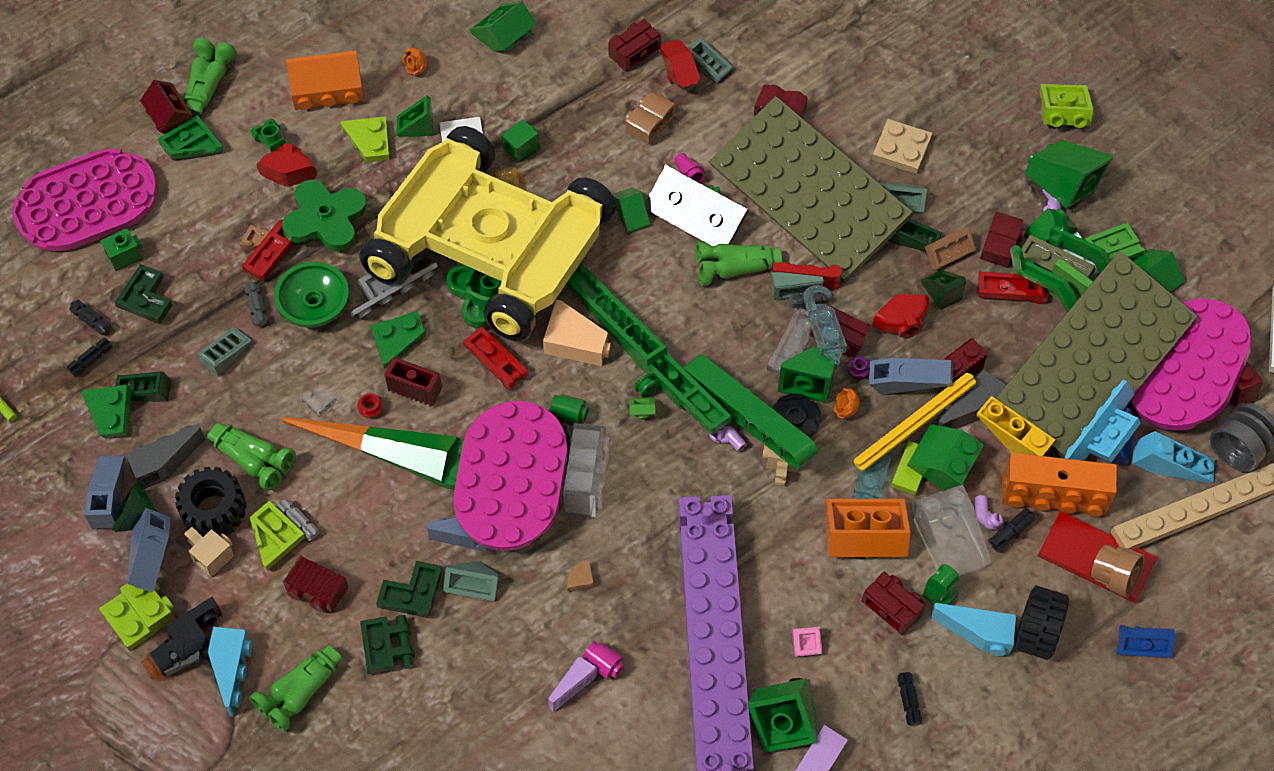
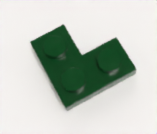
M140 264L115 301L116 306L161 324L172 307L171 300L154 294V291L164 278L162 272Z
M416 561L410 584L383 579L376 602L377 608L429 618L442 575V566Z

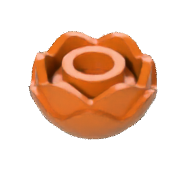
M410 47L404 51L405 54L402 61L407 66L406 71L408 73L418 76L425 71L427 58L422 50Z
M843 388V391L836 395L837 403L833 409L837 417L846 419L857 413L860 398L852 388Z

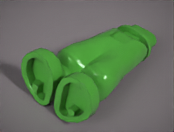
M196 38L193 43V49L199 57H196L192 62L184 102L193 115L201 116L203 109L208 108L217 85L226 73V65L235 59L237 51L232 45L225 42L218 43L215 50L214 45L208 39Z
M704 241L696 242L695 245L696 262L700 264L699 281L701 286H709L715 275L728 279L740 275L772 270L774 262H782L780 248H770L769 245L764 247L763 245L744 246L720 243L712 247Z
M218 422L207 435V439L214 442L215 448L236 462L247 474L254 478H259L260 487L266 491H270L278 486L282 480L281 473L284 475L289 473L295 461L296 453L293 449L286 447L277 453V449L271 443L256 438L231 425L225 426ZM265 464H270L275 468L265 466Z
M327 645L321 652L317 650L314 655L312 654L290 672L276 680L271 685L269 695L266 696L261 692H254L249 696V699L266 719L269 718L278 730L285 732L290 728V718L293 715L299 714L304 709L313 694L336 671L335 666L343 658L331 646Z

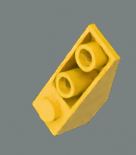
M993 396L987 400L976 414L1010 453L1047 457L1056 440Z

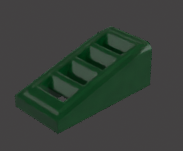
M909 219L900 228L902 231L898 230L888 241L926 251L925 246L940 240L942 232ZM918 234L922 235L921 239L917 238ZM928 236L932 237L930 243L926 242Z
M163 371L117 375L115 386L130 383L131 401L164 402L169 399L171 379Z

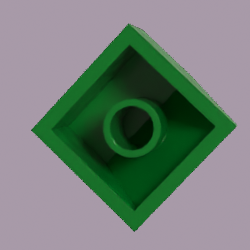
M523 1L501 4L469 29V31L491 50H503L506 52L515 46L514 42L517 39L528 36L532 32L530 29L537 23Z
M811 347L782 362L777 392L803 394L810 400L827 403L834 376L837 353L827 348Z
M930 424L907 466L950 494L963 484L984 444L963 430Z
M806 678L754 689L747 704L765 753L817 743L815 704Z

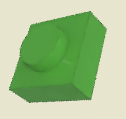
M654 397L629 398L630 415H635L637 418H647L650 414H655Z

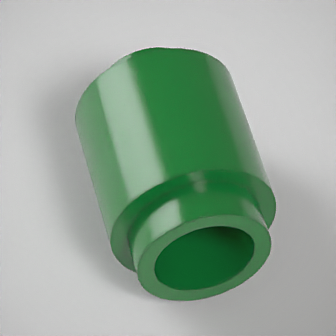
M561 394L560 396L554 395L549 412L560 418V420L579 425L581 421L586 420L589 407L586 406L585 400Z

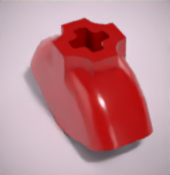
M674 40L660 46L670 84H675L679 88H686L699 81L700 75L692 53L682 41Z
M284 143L282 147H278L277 151L265 155L256 164L258 172L263 177L284 187L294 186L317 177L316 168L311 159L302 153L301 148L295 147L294 144Z
M912 294L895 295L877 312L872 326L886 333L898 334L899 337H905L906 339L915 336L918 331L923 329V320L928 313L929 297L927 295Z

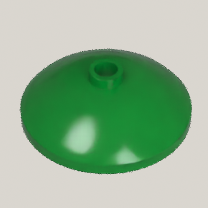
M305 262L290 268L280 277L274 291V301L280 315L288 322L300 327H318L333 321L344 311L349 300V287L344 275L334 266L323 262Z

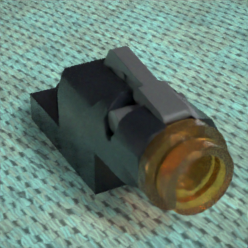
M210 597L165 626L172 639H166L154 651L147 654L145 660L141 661L153 680L158 676L160 678L166 675L169 676L200 661V653L209 646V642L201 628L214 624L218 617L222 615L213 597Z

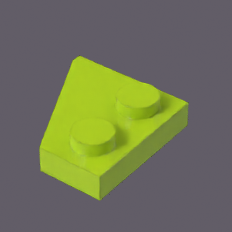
M386 117L341 121L343 132L347 133L352 144L360 151L361 156L366 162L390 160Z
M270 501L249 517L266 571L305 539L304 533Z

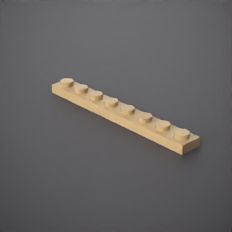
M1274 463L1114 526L1111 534L1119 547L1134 550L1274 493Z

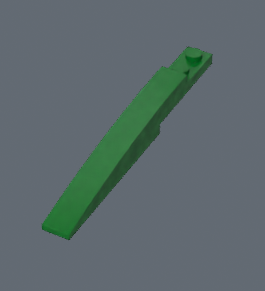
M580 263L566 285L646 374L651 373L653 380L659 382V388L680 409L684 407L711 435L732 422L731 415L667 353V347Z

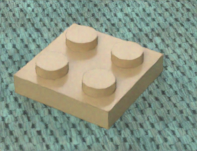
M887 119L874 150L872 160L917 174L930 143L932 133Z

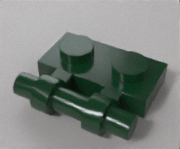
M398 615L396 617L397 625L389 626L387 616L360 621L368 675L395 670L394 660L396 659L402 660L404 669L414 666L413 657L415 652L414 647L410 644L409 637L412 633L411 625L407 624L406 615ZM391 637H399L400 647L392 648Z

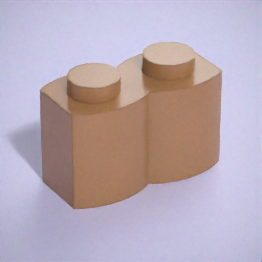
M653 91L650 92L647 96L641 98L637 108L629 111L626 115V132L647 144L652 143L661 130L674 118L676 104Z

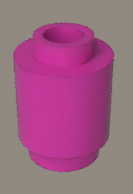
M593 641L582 657L597 668V673L607 680L611 677L616 678L624 668V664H622L623 657L602 642L597 643Z

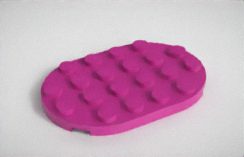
M121 149L99 150L44 170L30 178L22 186L23 190L18 198H15L12 214L19 233L31 245L49 251H67L137 224L147 215L155 202L157 182L150 165L139 155L124 153Z
M1200 298L1182 302L1197 315L1196 319L1131 398L1132 405L1138 415L1146 422L1167 430H1188L1195 428L1194 425L1206 420L1210 422L1227 406L1249 358L1252 345L1247 321L1238 310L1229 304Z
M525 401L504 402L489 408L479 415L466 433L454 490V510L463 530L474 542L483 547L498 551L524 548L531 545V542L539 536L545 534L556 519L565 475L568 446L561 424L547 409Z

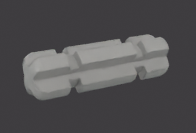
M289 499L282 500L277 508L304 533L308 541L314 540L319 535L318 528L313 523H310V520L297 507H294V504Z

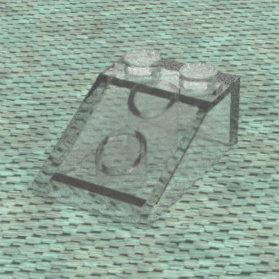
M963 485L914 501L911 516L937 570L942 564H947L961 576L992 564L974 507Z

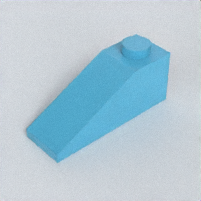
M940 603L934 604L931 618L980 650L989 652L991 655L1004 656L1005 654H1010L1014 645L1016 615Z

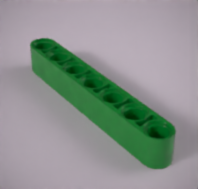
M699 354L682 367L731 415L735 422L793 468L799 469L818 454L817 446L807 435L703 354Z

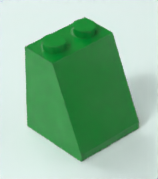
M1060 140L1053 145H1047L1039 153H1033L1027 161L1029 165L1024 173L1067 209L1095 192L1114 157L1107 153Z

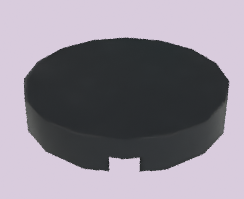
M791 393L779 398L772 407L773 410L809 438L816 434L821 422V412L818 405L813 400L808 399L807 396Z

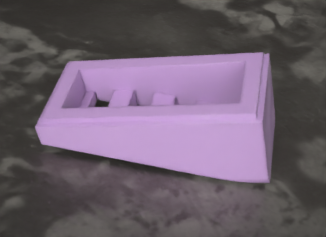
M577 658L549 696V710L556 711L597 677V668L583 658Z

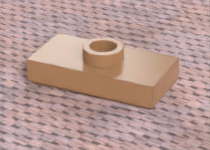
M964 227L925 246L931 267L934 270L977 250L971 230L968 227Z

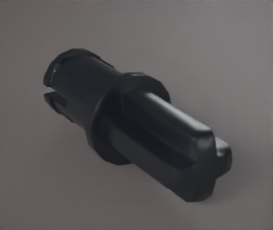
M1025 508L1010 522L1005 521L1004 527L988 539L989 544L994 543L991 547L995 551L1001 552L1014 538L1018 539L1020 537V533L1035 520V515Z

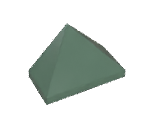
M905 182L879 183L912 212L924 213L927 188Z
M479 561L447 565L443 592L495 601L499 574Z

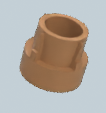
M1105 544L1095 558L1091 577L1106 585V588H1109L1110 591L1129 597L1139 581L1145 557L1143 554L1128 548H1115Z

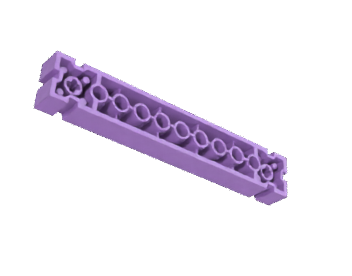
M731 495L710 496V502H700V497H679L678 516L696 771H753L734 524H732Z

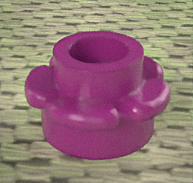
M855 356L853 359H850L847 362L849 375L857 380L866 378L870 372V361L866 360L863 356Z

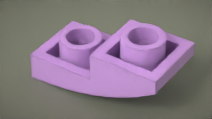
M824 725L817 735V743L811 745L796 771H829L848 739Z

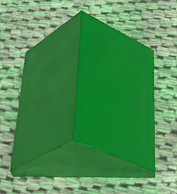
M1149 249L1133 261L1170 293L1184 284L1185 280L1172 251Z

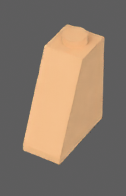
M556 299L543 339L544 354L602 366L604 357L608 358L611 351V343H608V332L563 301Z

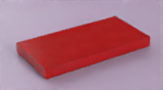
M1060 511L1038 557L1110 591L1109 588H1106V585L1091 577V571L1098 552L1105 544L1115 548L1119 547L1112 535ZM1139 548L1133 550L1143 554L1145 557L1139 581L1129 597L1117 594L1135 604L1158 558Z

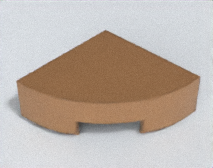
M250 225L240 242L241 249H256L270 231Z
M589 559L578 563L569 573L567 579L568 592L594 587Z

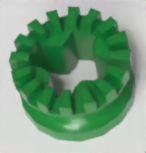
M651 373L643 375V379L640 377V380H637L634 389L637 392L640 391L642 398H646L657 390L659 382L653 380Z

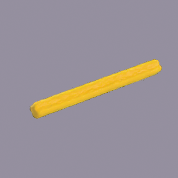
M965 373L952 383V386H948L861 453L853 461L856 468L860 471H865L975 386L976 380L974 376Z

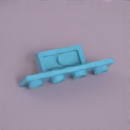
M1123 379L1112 390L1111 396L1097 410L1095 417L1089 425L1084 427L1080 437L1068 448L1065 459L1084 461L1091 453L1110 463L1114 460L1141 424L1138 417L1122 411L1134 396L1128 381Z

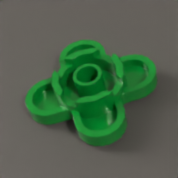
M307 180L301 182L294 191L295 203L299 209L289 213L283 219L282 228L284 236L295 243H302L315 238L321 240L328 249L333 251H343L351 247L355 241V231L350 221L364 214L366 210L364 194L354 188L342 189L331 194L319 181Z
M460 265L448 272L447 288L454 296L465 299L462 306V317L467 325L474 328L487 327L489 325L485 321L483 310L489 298L499 294L498 288L502 281L466 265Z

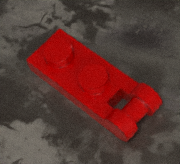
M282 219L275 224L242 265L244 272L263 282L295 243L281 236L284 235Z
M788 262L773 263V272L820 276L824 280L823 289L836 290L840 286L842 269L838 265L824 268L814 265H795Z
M979 271V298L1033 301L1036 304L1047 302L1045 287L1018 274Z
M480 327L463 341L464 347L493 373L507 390L515 387V383L519 379L523 380L529 375L527 369L483 327ZM508 368L514 370L511 374L505 372Z

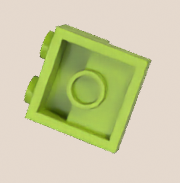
M1040 84L1039 93L1042 102L1041 116L1043 124L1053 127L1061 125H1072L1077 128L1091 126L1093 106L1087 85Z
M157 583L153 592L125 584L119 588L121 594L99 608L102 615L129 651L175 620L171 613L174 609L172 603L166 596L160 598L157 594V591L160 590Z

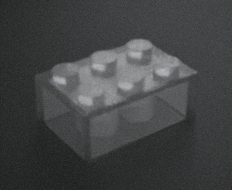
M574 423L563 492L565 516L596 519L597 510H602L604 498L602 493L607 480L606 465L609 464L610 437L606 436L605 426Z

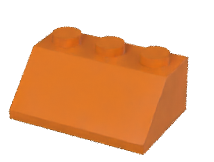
M357 51L286 59L291 96L295 110L364 102Z
M826 499L828 557H908L911 533L905 499Z

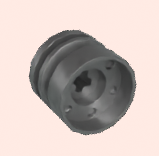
M1241 403L1211 433L1209 438L1211 447L1215 454L1231 468L1241 472H1250L1260 464L1265 455L1271 452L1274 447V418L1260 406L1252 403Z

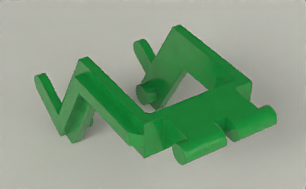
M1057 209L1053 213L1055 226L1050 229L1049 243L1055 247L1065 248L1092 261L1100 273L1111 261L1106 251L1069 233L1066 214L1063 210ZM1014 245L1011 247L1010 253L1014 273L1055 292L1066 312H1068L1078 299L1067 280L1035 265L1033 260L1028 257L1024 259L1023 251L1019 246Z

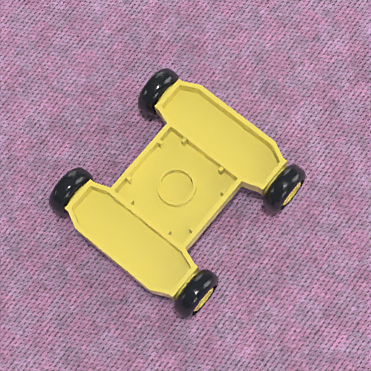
M459 126L448 134L444 142L427 150L378 214L377 230L374 233V238L364 244L360 250L359 258L369 275L377 281L390 286L401 285L409 278L412 270V257L425 248L502 281L498 288L499 294L489 298L483 310L485 321L493 331L503 338L511 341H524L531 337L537 324L536 313L553 304L598 238L600 224L609 221L616 209L615 198L611 191L602 183L587 177L577 178L572 181L567 187L565 194L550 202L487 175L483 172L490 168L494 162V146L480 131L468 126Z

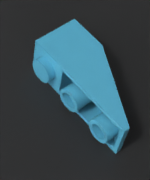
M1155 431L1134 441L1132 464L1154 474L1210 484L1214 482V459Z
M213 627L208 654L225 708L229 716H234L235 708H239L241 704L242 693L239 689L241 682L246 680L247 666L245 661L246 656L251 655L252 640L249 639L246 630Z

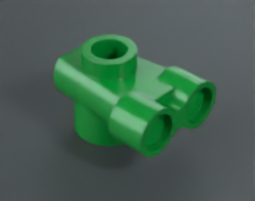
M268 119L264 125L255 126L251 129L253 138L257 142H262L271 152L277 151L278 147H282L286 143L281 135L280 126L274 119Z

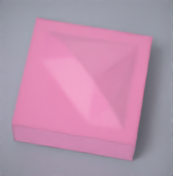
M819 626L792 629L794 656L822 654Z

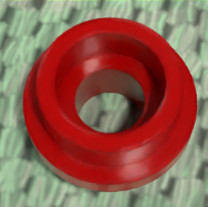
M373 393L364 394L358 401V412L366 418L378 416L383 410L381 398ZM369 405L375 406L371 409H367V406Z

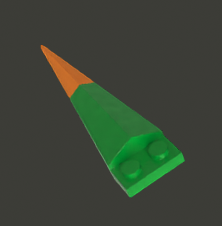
M282 417L285 424L346 445L404 469L443 488L455 490L464 440L459 439L458 436Z

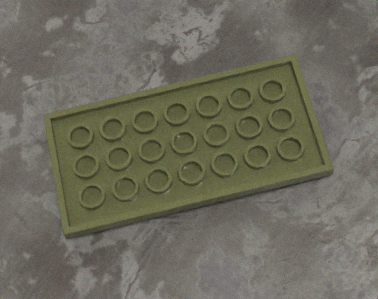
M776 96L709 161L715 170L827 268L831 265L840 266L842 269L840 279L844 283L913 216V212Z
M1119 251L997 395L996 399L1056 439L1052 450L1065 459L1068 448L1080 437L1084 427L1089 425L1095 417L1097 410L1111 396L1112 390L1124 379L1129 382L1133 393H1135L1196 319L1197 315Z

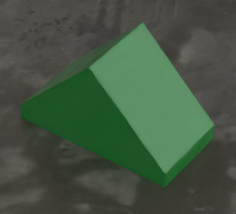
M428 95L397 116V136H433V112L431 98Z
M632 187L612 194L615 198L616 210L627 234L650 227L641 191Z
M1047 208L1025 230L1024 236L1026 239L1032 235L1049 243L1050 229L1055 226L1053 213L1056 210ZM1066 216L1068 231L1072 234L1077 231V227Z

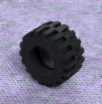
M209 466L204 467V471L199 472V469L193 471L194 475L184 477L185 483L180 482L178 486L179 492L175 494L177 501L175 504L188 530L193 527L201 536L206 535L211 529L218 535L225 532L230 534L233 532V526L238 527L241 524L240 518H244L246 514L244 510L246 508V501L237 478L232 476L231 472L228 470L222 472L220 467H215L214 470H211ZM215 495L224 497L221 504L214 509L201 510L198 508L200 503L207 497Z
M1035 585L1029 594L1015 640L1016 650L1045 660H1049L1053 656L1068 611V595Z

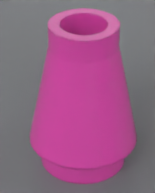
M680 153L675 157L674 163L680 173L698 183H702L705 178L703 167L690 159L685 153Z

